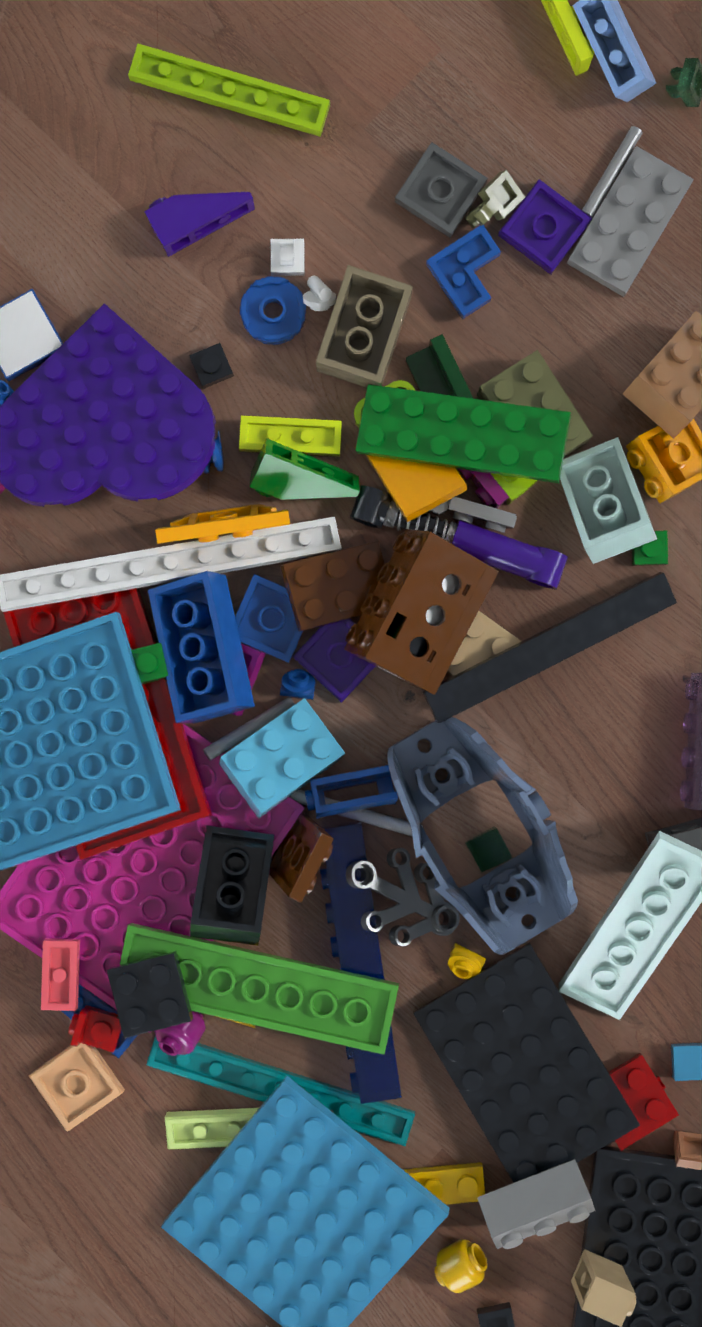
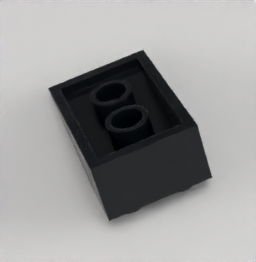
M206 826L190 923V937L259 946L274 842L273 834Z

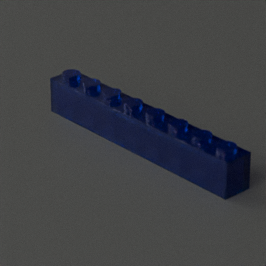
M357 821L323 826L321 828L334 838L332 853L325 862L326 869L320 870L323 890L329 889L331 903H325L328 924L334 923L336 936L330 937L333 958L339 957L341 970L385 980L378 932H368L361 925L362 915L367 911H374L372 891L369 888L355 889L346 880V869L352 862L367 861L362 822ZM356 869L355 879L359 881L361 872L359 869ZM374 915L371 916L369 920L370 926L372 928L376 925V918ZM391 1026L384 1055L346 1046L348 1060L354 1059L356 1072L350 1073L352 1093H359L361 1104L402 1098Z

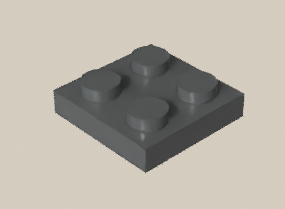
M431 142L396 195L395 203L451 238L478 197V193L486 185L488 178Z

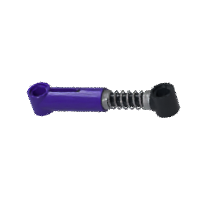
M360 486V492L350 515L352 520L377 529H381L383 525H386V527L391 528L396 526L398 531L402 528L405 530L413 529L432 532L491 567L523 577L536 585L557 590L568 556L549 548L526 544L461 520L457 524L453 523V521L449 524L447 519L440 521L438 516L432 518L429 513L426 515L422 514L407 522L396 503L391 501L392 497L390 494L373 487Z

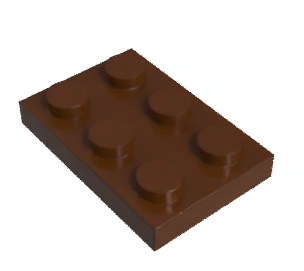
M378 541L281 566L299 632L362 615V604L369 594H373L379 583L377 581L378 573L385 564Z
M304 813L299 815L274 852L270 863L269 875L288 897L301 903L305 894L311 893L315 886L316 873L321 863H325L332 853L334 838Z

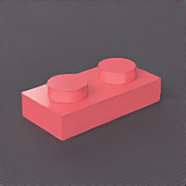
M46 938L43 940L41 1010L76 1011L78 1009L80 939Z

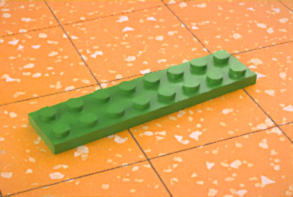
M130 923L127 927L120 965L176 951L191 1011L385 1054L399 983Z

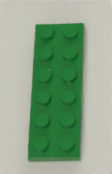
M368 384L355 451L358 454L559 483L572 415L571 412Z

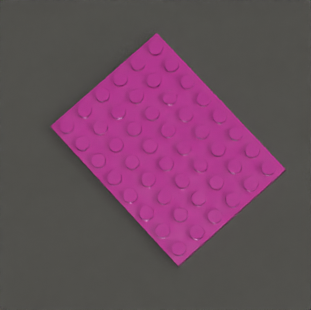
M185 723L182 724L212 813L211 816L87 859L80 860L76 846L19 864L0 890V930L41 958L43 954V940L46 938L80 939L79 984L114 1009H116L107 969L120 965L127 927L130 923L190 936V923L206 826L273 834V855L305 808L304 805L289 796L258 819L219 765L220 757L227 752L209 761L203 749L211 745L212 742Z

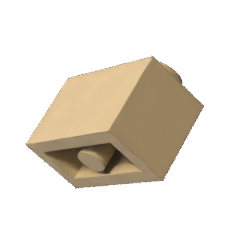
M584 1249L571 1279L580 1307L583 1311L622 1327L626 1316L630 1317L636 1305V1293L622 1265Z

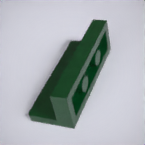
M443 334L430 339L429 347L406 357V364L419 391L474 399Z

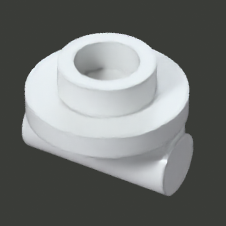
M317 276L309 277L307 285L310 291L304 293L303 303L310 306V309L314 311L328 310L330 306L335 304L336 294Z

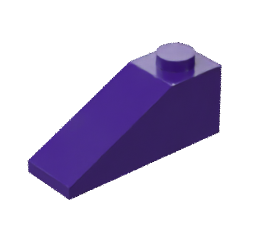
M250 192L173 195L168 199L166 197L159 198L144 212L169 257L255 210V206Z

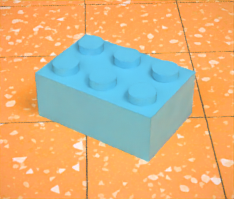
M304 698L222 755L219 765L259 819L309 783L310 780L316 778L341 760L345 752Z

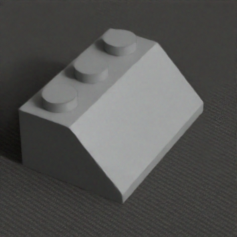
M575 1159L477 1197L491 1238L497 1249L502 1247L504 1249L515 1248L522 1244L523 1239L535 1234L537 1236L548 1235L556 1230V1226L568 1221L570 1223L581 1222L589 1217V1213L595 1211L592 1199Z

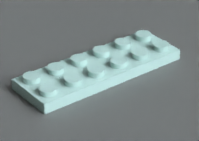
M659 831L559 982V992L620 1020L702 903V851Z

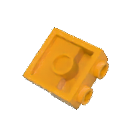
M694 419L674 439L660 426H657L639 435L626 445L629 464L634 469L640 470L645 478L644 489L650 497L656 498L659 504L702 480V432Z

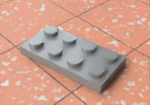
M636 146L568 259L567 264L624 297L694 179Z

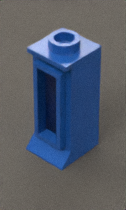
M388 765L310 780L311 790L305 791L308 811L315 810L316 819L383 805H395L398 799L397 791H394ZM374 782L377 784L379 795L326 805L324 792Z

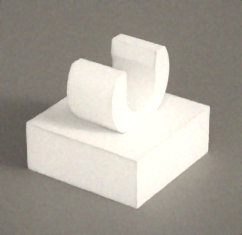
M271 239V276H305L304 239Z

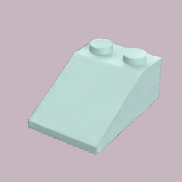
M618 437L563 459L560 480L584 549L593 564L657 540Z

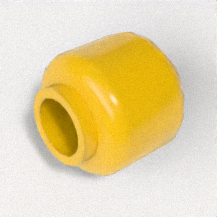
M466 1239L458 1240L442 1248L436 1258L437 1266L434 1269L436 1279L441 1286H446L453 1293H462L480 1284L485 1277L487 1269V1259L483 1250L478 1244L471 1243Z

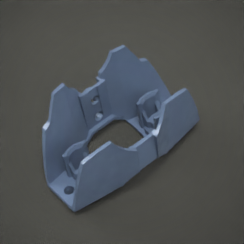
M454 717L441 723H437L434 720L388 748L387 760L389 771L412 830L416 858L423 855L437 879L435 880L434 889L464 916L493 952L504 955L574 912L578 899L573 887V877L559 841L556 822L545 820L551 816L549 809L536 789L515 774L475 729ZM422 739H427L430 742V751L427 753L421 752L417 747L418 742ZM440 768H444L447 771V778L443 781L435 778V773ZM495 780L526 829L532 845L520 855L473 883L459 888L421 826V822L429 814L454 797L481 783ZM511 886L516 887V897L513 899L505 895L506 890ZM526 914L533 916V923L529 926H525L521 922L522 917Z

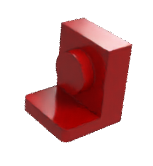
M86 1005L80 1014L74 1013L68 1030V1034L73 1035L70 1045L78 1047L82 1043L114 1053L122 1030L118 1014Z

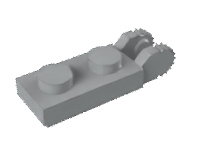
M454 497L429 510L438 515L447 510L454 512L453 519L471 524L474 518L487 521L485 528L505 533L506 527L514 528L517 519L514 513Z

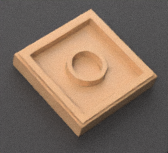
M82 1043L78 1047L70 1045L29 1075L67 1132L121 1095L125 1090L97 1048Z

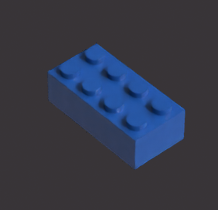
M205 571L149 589L148 594L159 643L162 644L168 672L166 679L176 723L196 724L255 707L226 575Z

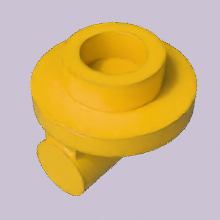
M455 943L450 951L448 966L457 977L469 979L480 974L486 958Z

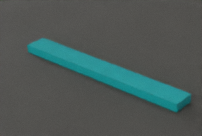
M155 1036L146 1064L156 1069L265 1102L283 1079L288 1076L326 1108L332 1109L333 1113L353 1130L402 1146H406L415 1117V1111L201 1043H198L190 1054L171 1056L160 1049L159 1042Z

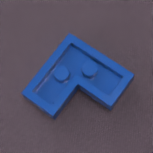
M484 225L478 226L426 260L427 267L462 320L491 301V296L475 272L499 257L501 251Z

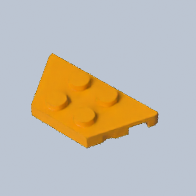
M254 504L192 513L182 519L171 522V527L155 529L157 544L198 538L199 542L204 543L218 540L221 534L232 533L234 538L252 535L253 530L290 525L289 511L286 509L277 511L276 507Z

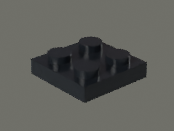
M176 951L107 969L124 1038L193 1020Z

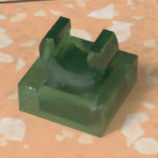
M685 58L683 68L675 67L670 71L673 79L679 80V83L676 85H666V91L672 98L681 97L686 107H699L702 98V64L699 58Z

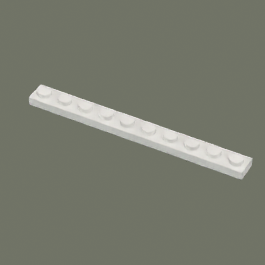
M335 517L254 530L252 535L234 538L231 534L220 536L218 540L201 543L197 540L1 574L0 609L2 612L174 582L205 571L220 574L339 551L342 548Z

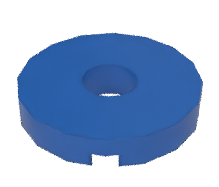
M268 276L256 280L244 293L240 302V316L245 330L252 338L264 344L279 345L292 340L300 333L306 321V305L303 303V294L297 286L283 277ZM272 302L280 304L283 308L282 314L273 319L268 318L264 314L265 307Z

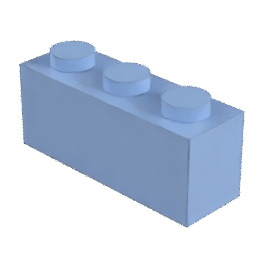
M579 0L572 5L616 98L629 102L656 84L618 0Z

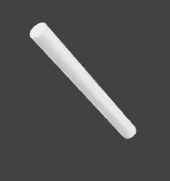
M298 790L291 795V798L307 806L305 791ZM325 797L326 805L340 802ZM362 809L337 814L412 836L409 821L375 811Z

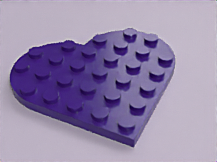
M104 303L1 405L0 483L18 499L40 507H44V505L63 504L66 506L88 497L101 486L114 495L131 501L157 498L158 500L165 499L190 486L207 467L216 444L214 440L215 416L202 391Z

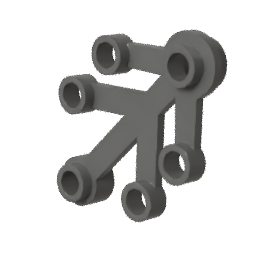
M393 848L387 854V863L390 867L396 869L402 889L378 877L374 865L368 861H354L347 867L346 880L351 887L355 889L369 888L398 903L382 911L365 912L361 918V925L364 930L379 932L384 925L414 912L425 917V919L408 927L396 925L391 928L389 932L390 942L395 946L404 947L409 945L413 939L431 931L438 936H447L458 927L459 913L452 904L444 902L443 896L434 889L435 880L437 879L427 863L418 864L415 867L413 876L409 864L410 854L406 849ZM398 852L401 854L402 861L400 864H398L395 860V856ZM425 867L429 871V876L427 879H425L423 876V870ZM356 869H359L361 872L359 881L355 879ZM415 879L425 884L430 904L420 898ZM440 913H442L444 917L443 923L441 925L439 923ZM374 915L376 918V925L372 928L370 926L369 920L371 916ZM400 930L404 933V939L401 942L398 940V932Z

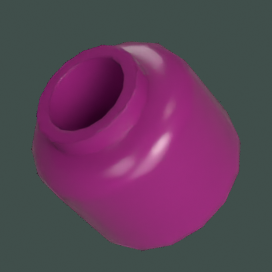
M192 1011L193 1020L191 1022L155 1030V1036L159 1042L160 1049L171 1056H176L177 1054L187 1055L193 1052L206 1029L203 1014Z

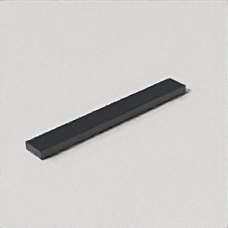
M659 572L442 681L435 695L426 691H422L435 721L441 723L676 604L677 601L664 572Z

